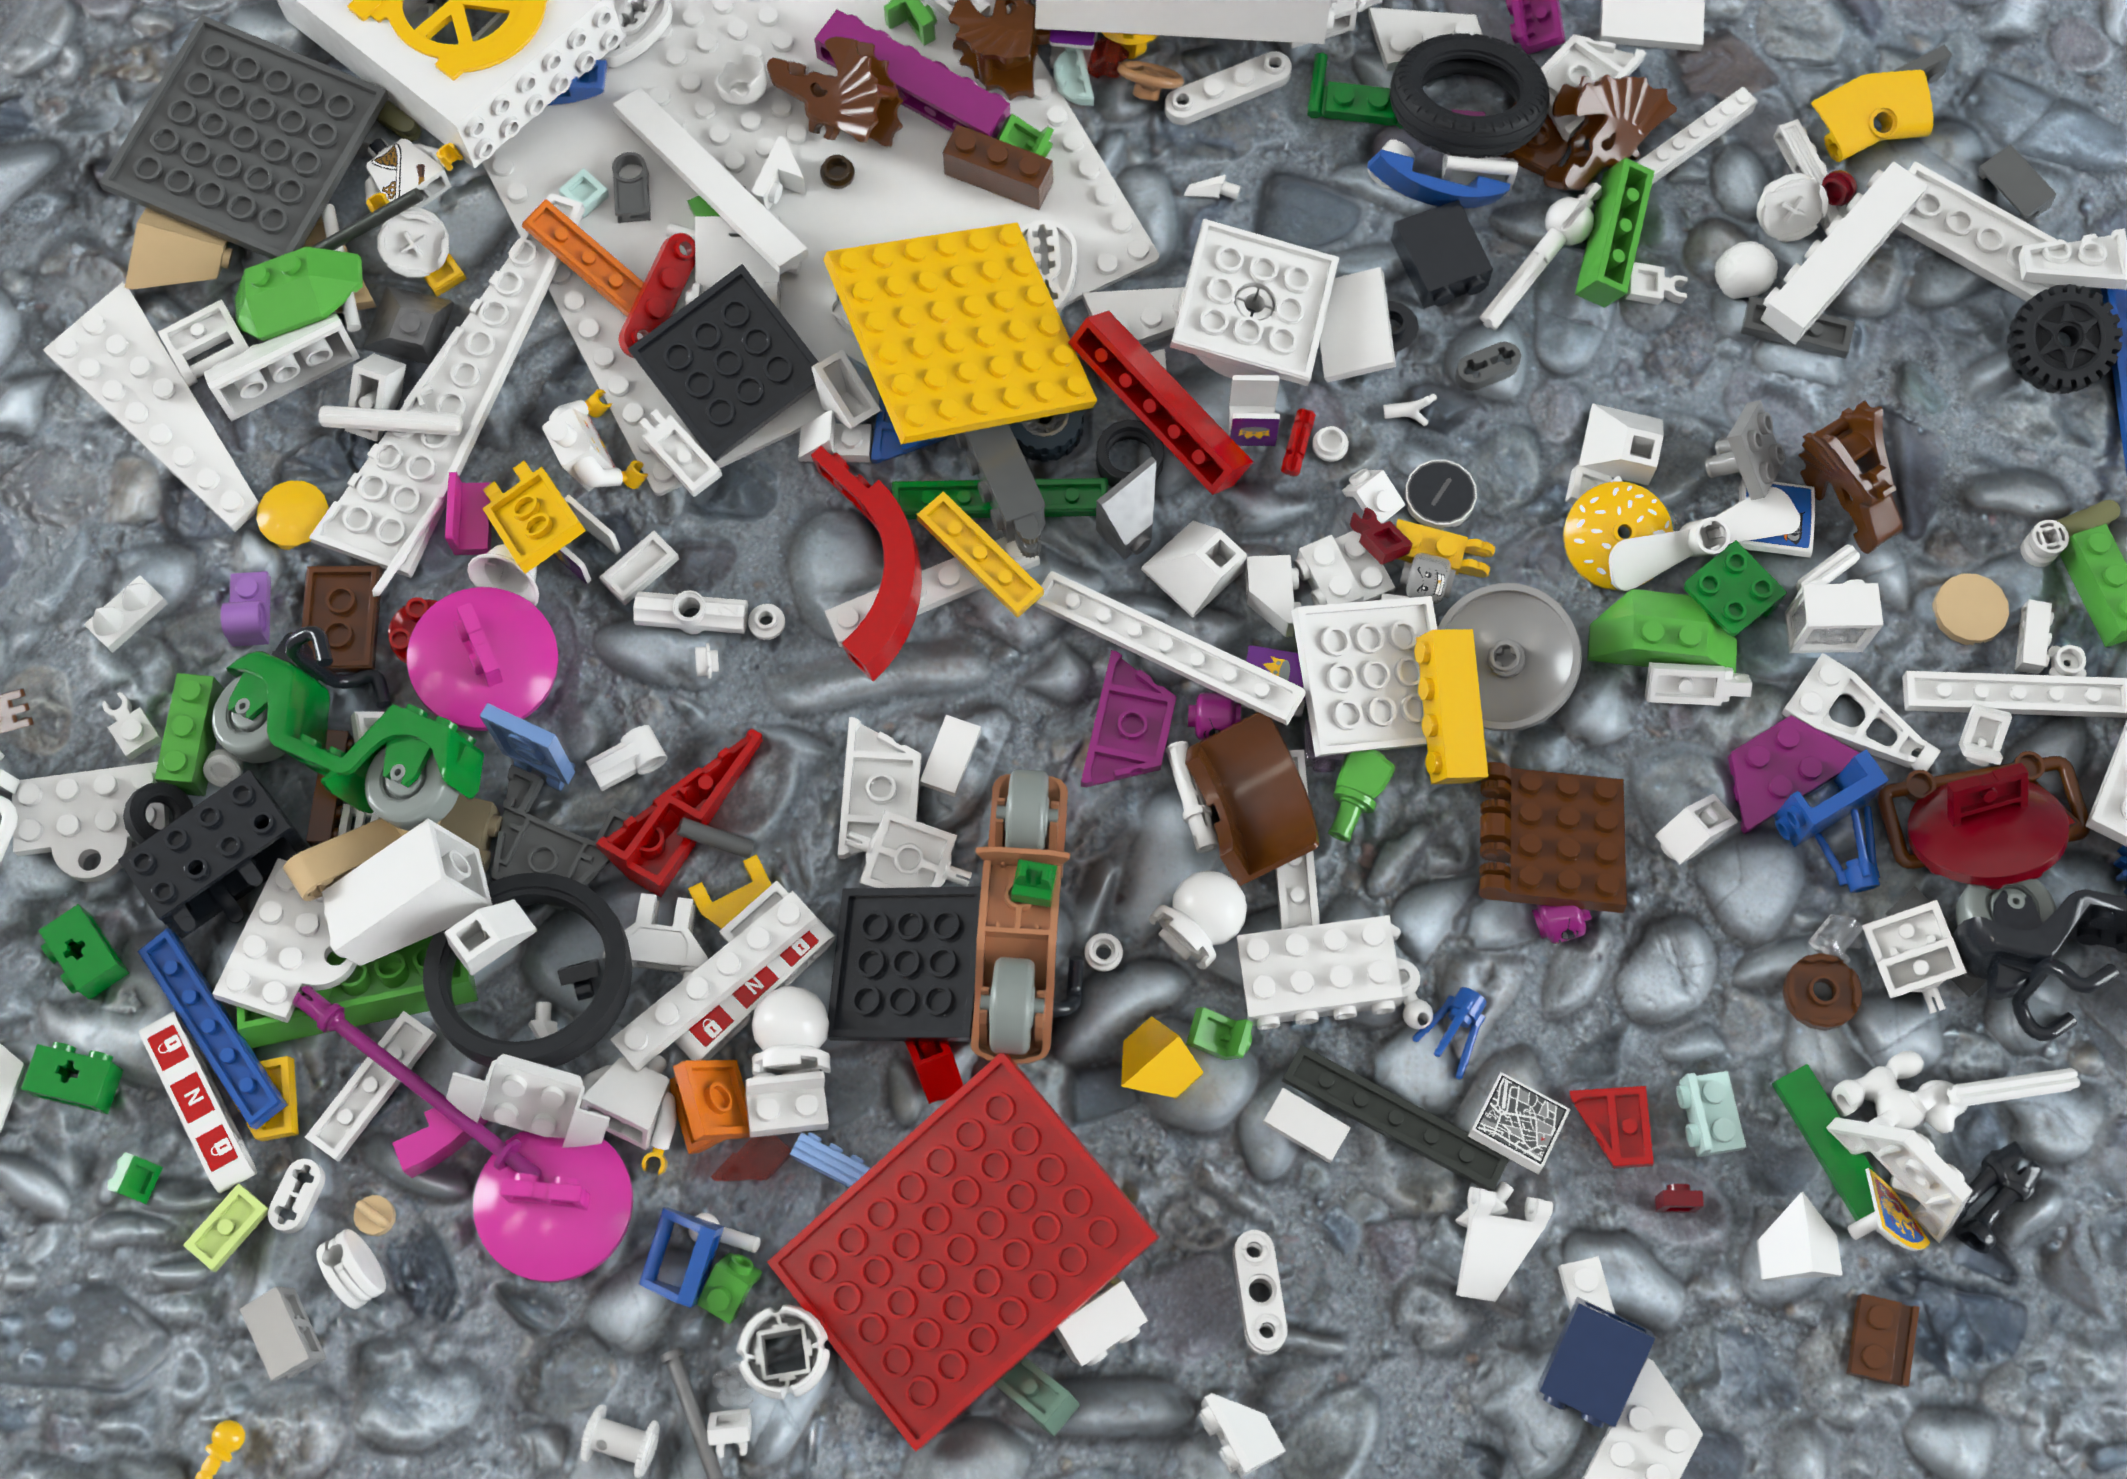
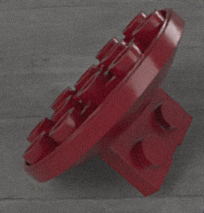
M2021 762L1992 770V772L1983 775H1974L1948 782L1937 787L1936 790L1924 798L1918 799L1908 817V840L1916 857L1933 874L1941 875L1957 882L1980 885L1996 890L2007 884L2037 879L2062 857L2069 841L2068 816L2057 798L2044 788L2028 781L2029 772Z

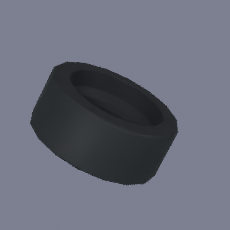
M1126 419L1115 422L1106 428L1097 441L1096 466L1101 478H1107L1108 485L1114 487L1131 473L1115 468L1109 459V451L1114 444L1130 439L1138 440L1146 444L1150 449L1151 456L1157 461L1156 481L1163 469L1164 445L1161 440L1140 420Z

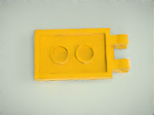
M523 460L513 467L514 472L521 480L515 486L503 493L497 483L493 481L483 489L491 503L482 509L517 565L526 574L586 530L543 467L533 472L526 461Z

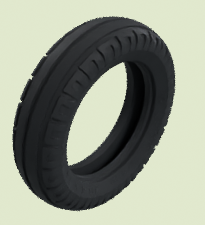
M1446 34L1417 44L1401 58L1394 70L1390 84L1391 106L1397 121L1403 129L1427 147L1445 154L1450 153V155L1461 157H1495L1510 153L1524 146L1541 129L1547 117L1550 103L1547 79L1539 65L1527 53L1510 43L1507 44L1506 41L1479 34ZM1456 74L1473 75L1491 80L1505 88L1514 97L1516 105L1505 112L1490 116L1463 115L1449 111L1436 104L1426 95L1423 87L1428 82L1442 76Z

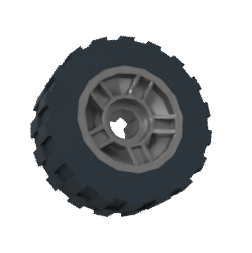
M1079 410L1044 417V420L1049 422L1048 424L1039 423L1040 418L1009 424L1022 454L1027 456L1028 459L1033 461L1041 460V462H1048V460L1056 461L1064 455H1069L1072 449L1078 446L1080 436L1083 435L1084 411Z

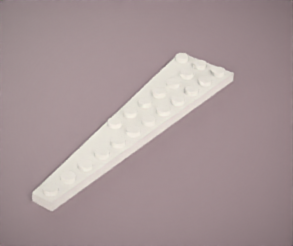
M550 192L546 199L578 225L585 211L583 203ZM525 229L521 238L515 242L508 252L509 258L499 272H494L488 281L490 285L480 299H475L469 308L470 313L460 327L457 326L400 409L402 411L458 414L463 424L461 434L454 436L387 431L379 444L375 443L367 454L369 458L358 473L354 472L347 482L349 486L339 501L333 502L309 537L312 543L387 569L435 498L442 497L443 505L396 572L412 578L447 504L449 472H457L458 476H460L561 262L559 258Z

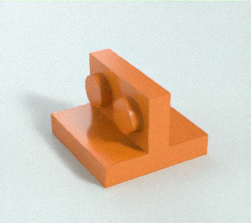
M684 1060L673 1066L675 1077L669 1079L670 1092L675 1097L676 1113L688 1154L701 1153L726 1139L750 1137L745 1086L737 1060Z

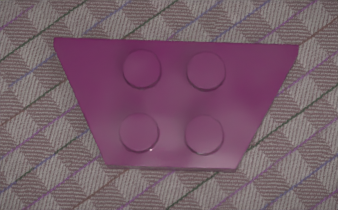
M1113 650L1110 653L1081 778V787L1085 788L1161 770L1177 696L1165 687L1156 685L1149 675L1141 669L1136 670L1122 659L1120 653Z
M1792 715L1732 751L1728 756L1730 773L1735 780L1733 789L1735 800L1739 802L1741 812V831L1745 835L1772 818L1789 796L1796 791H1799L1805 797L1837 777L1859 752Z

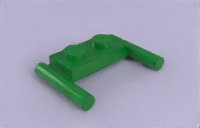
M1316 53L1314 55L1308 117L1313 119L1324 117L1389 126L1396 125L1398 128L1403 129L1397 121L1391 106L1390 88L1329 81L1328 86H1326L1325 77L1328 56L1325 53Z

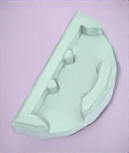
M1065 47V51L1054 62L1055 86L1058 92L1068 101L1080 106H1094V97L1083 49Z

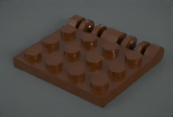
M1487 762L1488 777L1481 780V794L1490 799L1482 801V804H1480V813L1482 814L1480 817V857L1485 859V861L1493 862H1484L1479 867L1481 877L1479 879V895L1487 900L1556 907L1576 906L1579 909L1624 913L1627 906L1624 779L1516 769L1509 767L1506 763Z

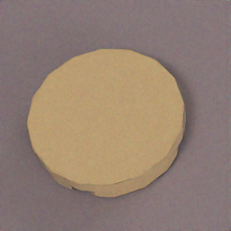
M1963 573L1950 578L1939 588L1932 603L1939 629L1951 640L1964 645L1991 641L2002 631L2009 617L2008 600L2002 589L1991 579L1979 574Z

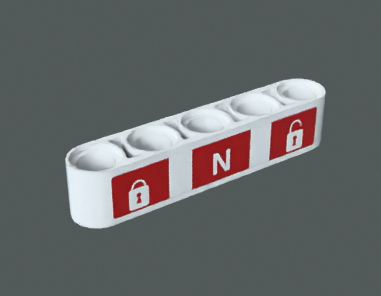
M818 919V924L675 1040V1044L691 1060H710L753 1020L756 1006L768 992L789 986L832 945L836 936Z
M173 1011L140 1029L139 1034L214 1188L221 1194L238 1183L256 1175V1166L193 1037L177 1012Z

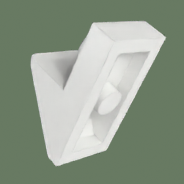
M778 136L750 192L768 211L773 203H778L783 187L803 195L806 194L803 175L786 139Z
M827 411L801 426L799 462H813L811 454L822 446L831 455L835 452L838 453L846 462L870 463L872 425L858 424L849 429L844 424H836L833 411Z

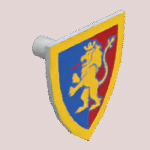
M1869 1167L1865 1169L1875 1211L1848 1226V1231L1852 1238L1857 1240L1876 1230L1893 1245L1898 1244L1911 1251L1925 1249L1930 1244V1241L1906 1204L1881 1177Z

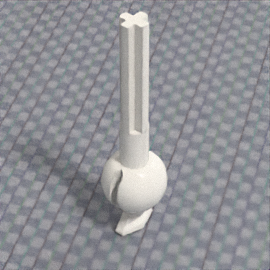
M1588 184L1585 187L1584 194H1580L1577 198L1565 197L1559 199L1550 206L1545 218L1546 235L1480 315L1479 319L1484 322L1483 325L1485 327H1491L1493 330H1496L1564 245H1576L1589 237L1594 225V215L1591 211L1594 205L1593 201L1599 199L1602 195V187L1599 184Z

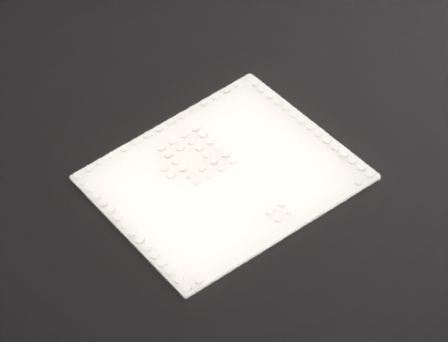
M669 0L673 14L671 23L666 31L648 50L635 59L618 67H607L604 93L578 102L547 105L539 115H536L525 124L515 136L509 138L495 150L490 158L482 162L520 237L524 232L522 222L548 197L550 192L559 195L558 189L583 168L608 189L609 197L586 217H582L578 226L644 282L663 242L669 238L666 236L668 224L673 223L695 230V217L687 201L698 196V194L614 113L613 103L641 87L742 186H745L749 192H751L778 136L784 137L803 175L806 194L803 195L783 187L778 203H773L769 212L780 216V222L808 248L809 257L802 260L801 271L798 275L786 271L781 274V314L819 362L843 349L845 354L868 367L854 332L845 329L834 316L830 304L831 289L834 284L823 261L827 251L1018 222L1021 228L1035 220H1052L1067 227L1077 243L1076 279L1071 296L1065 306L1082 299V293L1102 290L1157 264L1159 261L1158 251L1067 101L1058 92L1053 78L1038 53L1034 64L1035 95L1033 98L1020 95L1010 101L1002 90L992 89L988 92L998 93L1010 103V114H1014L1041 132L1047 126L1054 129L1049 140L1053 145L1046 158L1053 160V184L1040 210L945 175L943 151L952 132L903 105H900L897 110V116L903 128L894 134L892 147H886L871 138L868 139L867 143L859 142L841 129L835 141L823 137L826 132L825 126L821 127L820 134L809 132V118L805 113L804 103L775 87L768 71L766 91L762 98L756 102L741 106L726 103L716 91V76L723 71L727 60H731L734 63L740 62L745 53L760 56L765 63L766 70L769 59L779 58L788 62L793 61L804 64L806 66V75L814 71L837 77L838 71L836 68L817 58L814 38L836 9L847 15L853 14L857 16L867 26L886 32L893 40L904 46L914 47L922 56L933 62L939 61L943 63L953 73L961 77L971 78L979 87L986 90L985 85L979 79H975L971 68L960 65L959 60L963 53L960 50L953 49L952 45L959 27L950 23L947 17L924 0L920 1L924 6L929 5L932 8L937 19V24H935L936 40L926 45L922 44L907 21L893 29L888 28L885 23L884 6L891 0ZM986 0L990 3L991 12L986 17L992 16L995 0ZM1007 5L1006 9L1008 14L1010 12V7ZM643 6L642 10H640V11L634 10V11H633L634 16H635L636 13H638V12H643V13H644V12H645L644 6ZM635 152L645 159L649 172L651 220L618 223L612 165L616 157L622 153ZM842 155L852 162L855 169V177L849 186L842 189H832L822 182L820 168L829 156ZM629 164L620 170L619 176L624 179H632L640 175L643 168L637 164ZM1039 233L1042 274H1049L1047 238L1045 233ZM680 245V252L686 255L685 248ZM561 261L548 291L599 389L606 392L603 395L606 403H612L610 410L636 460L644 464L641 470L643 473L648 474L646 479L653 493L657 496H662L683 486L644 442L642 436L645 432L638 422L646 418L655 427L657 424L650 416V413L655 409L664 418L671 415L706 454L707 452L634 358L627 356L620 348L619 333L627 317ZM695 266L671 316L686 306V291H692V285L696 283ZM637 333L638 340L643 338V335ZM817 387L715 464L722 468L801 431V426L826 413L827 411L821 406Z

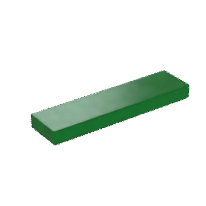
M1806 1064L1772 1083L1773 1088L1855 1221L1874 1212L1875 1209L1865 1169L1869 1167L1873 1172L1875 1171L1863 1153L1852 1155L1826 1128L1835 1117H1841L1809 1065Z

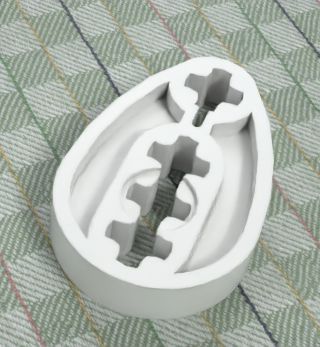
M612 0L624 39L618 44L617 51H609L600 60H606L607 67H618L648 50L671 23L673 13L669 0H645L644 4L642 0ZM643 6H644L645 12H644V13H643V12H638V13H636V15L634 16L633 11H634V10L640 11V10H642V8H643Z
M1035 220L1025 224L1020 229L1049 290L1058 314H1060L1068 302L1075 284L1077 243L1071 231L1061 223L1052 220ZM1039 233H1045L1047 238L1049 274H1042Z

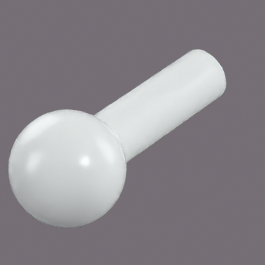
M700 1213L695 1216L719 1224L717 1218L712 1214ZM724 1227L720 1239L721 1243L753 1253L757 1252L760 1246L759 1237ZM689 1229L690 1237L696 1242L698 1233Z

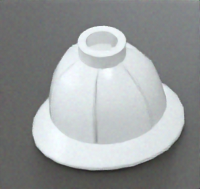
M505 544L497 545L487 554L478 555L469 562L468 575L476 587H492L507 590L525 598L534 606L538 603L539 591L535 582L537 566L525 574L517 565Z

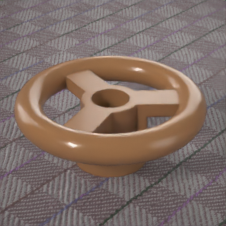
M1124 61L1117 66V71L1122 77L1135 82L1132 94L1141 99L1158 101L1162 88L1176 89L1184 84V78L1181 74L1160 65L1140 61Z

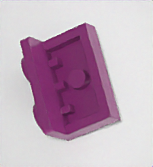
M1506 0L1508 11L1514 17V23L1510 24L1514 44L1520 43L1525 53L1529 55L1566 43L1559 0Z

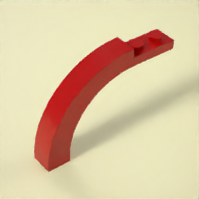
M820 446L811 454L819 474L869 519L882 539L884 569L879 592L866 617L841 643L848 658L874 682L897 656L915 622L922 589L920 555L909 523L899 503L880 480H877L871 486L862 475L857 474L854 476L848 471V464L838 453L835 452L831 455Z

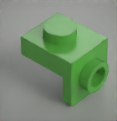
M891 0L884 6L885 23L889 29H893L907 21L923 45L936 40L935 24H937V19L929 5L924 6L920 0Z
M1010 114L1006 118L996 139L1046 158L1053 145L1049 140L1054 129L1047 126L1040 132L1014 114Z
M1205 1007L1196 1008L1186 1045L1224 1061L1243 1058L1252 1043L1251 1030L1253 1022L1247 1019L1233 1020Z
M728 1253L715 1264L697 1305L731 1324L736 1319L752 1285L760 1279L762 1271L756 1268L747 1257Z

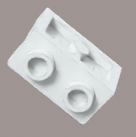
M799 1069L792 1074L776 1076L773 1073H761L753 1078L746 1079L745 1100L750 1138L828 1130L829 1121L824 1091V1071L814 1072L812 1069Z

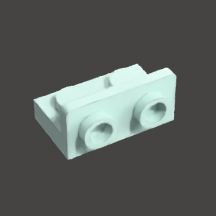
M1728 1071L1696 1076L1695 1073L1686 1074L1679 1081L1680 1086H1677L1676 1093L1681 1109H1686L1689 1124H1686L1685 1127L1686 1138L1689 1146L1695 1147L1697 1157L1745 1149L1746 1144Z

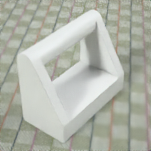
M1444 153L1441 179L1467 186L1478 175L1509 183L1510 191L1504 195L1509 197L1517 175L1518 162L1510 158L1487 156L1485 158H1472Z

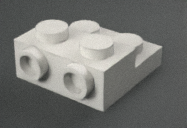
M1351 531L1335 539L1332 535H1329L1299 548L1295 567L1298 568L1299 577L1303 581L1307 580L1313 590L1311 591V598L1314 605L1375 601L1381 598L1382 593H1394L1396 587L1384 565H1381L1359 543L1360 533Z

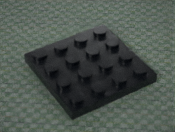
M743 264L628 348L631 355L714 463L816 388L811 367L819 361Z
M981 887L843 889L828 1009L829 1029L827 1038L831 1041H971Z

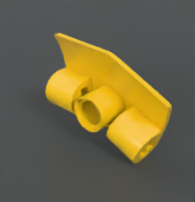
M1923 70L1864 74L1811 102V105L1830 131V133L1825 135L1824 142L1827 152L1836 162H1841L1881 140L1928 137L1933 129L1930 90ZM1874 118L1881 122L1880 132L1874 127Z

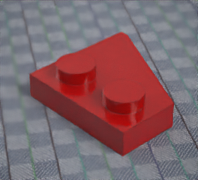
M1646 1086L1570 1091L1571 1102L1613 1169L1650 1167L1654 1165Z

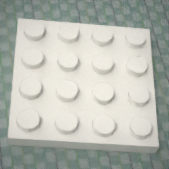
M1432 596L1301 606L1291 610L1315 757L1349 754L1366 750L1380 751L1427 746L1426 737L1422 732L1424 711L1423 701L1418 694L1420 672L1419 663L1415 659L1414 649L1417 637L1431 630H1437Z

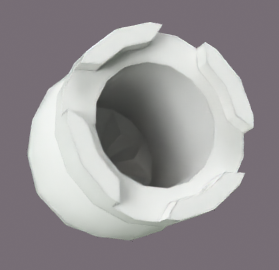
M1207 870L1193 873L1183 880L1173 894L1172 908L1166 905H1159L1149 916V921L1154 925L1158 922L1163 929L1158 933L1159 936L1185 960L1192 955L1199 960L1196 963L1197 967L1206 969L1216 958L1213 945L1225 944L1238 935L1245 923L1247 904L1243 891L1234 879L1223 873Z
M784 986L768 992L756 1006L752 1020L754 1039L763 1050L752 1057L753 1075L767 1072L786 1075L792 1074L799 1069H812L814 1072L822 1069V1071L829 1073L830 1055L820 1050L827 1040L829 1021L825 1006L819 997L805 988Z

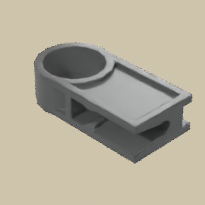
M635 152L622 153L616 157L612 165L618 223L651 220L649 172L645 159ZM637 164L643 168L640 175L635 178L624 179L619 176L620 170L626 165Z

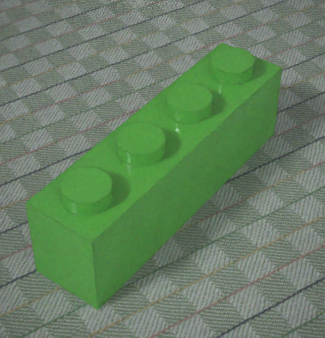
M1625 157L1603 173L1600 185L1602 187V195L1596 202L1594 225L1587 240L1575 295L1605 308L1627 294L1655 173L1654 170Z

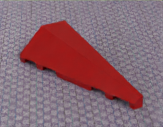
M750 729L746 733V737L729 749L726 747L721 750L717 758L703 768L698 767L655 798L652 805L635 817L630 816L623 822V826L606 838L605 836L600 838L596 843V847L629 880L662 897L697 843L696 841L676 835L682 817L709 825L762 743V734L754 729Z

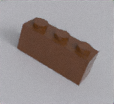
M956 125L943 151L945 175L1040 210L1053 184V160L960 125Z

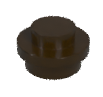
M842 155L829 156L820 168L821 180L829 188H845L854 180V166L849 159Z

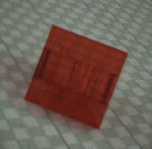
M1105 36L1094 43V48L1091 49L1087 68L1088 74L1097 79L1102 75L1118 78L1121 76L1117 71L1118 61L1122 62L1129 57L1128 50L1121 43H1116Z

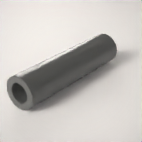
M682 817L676 834L747 859L751 856L755 843L753 840Z

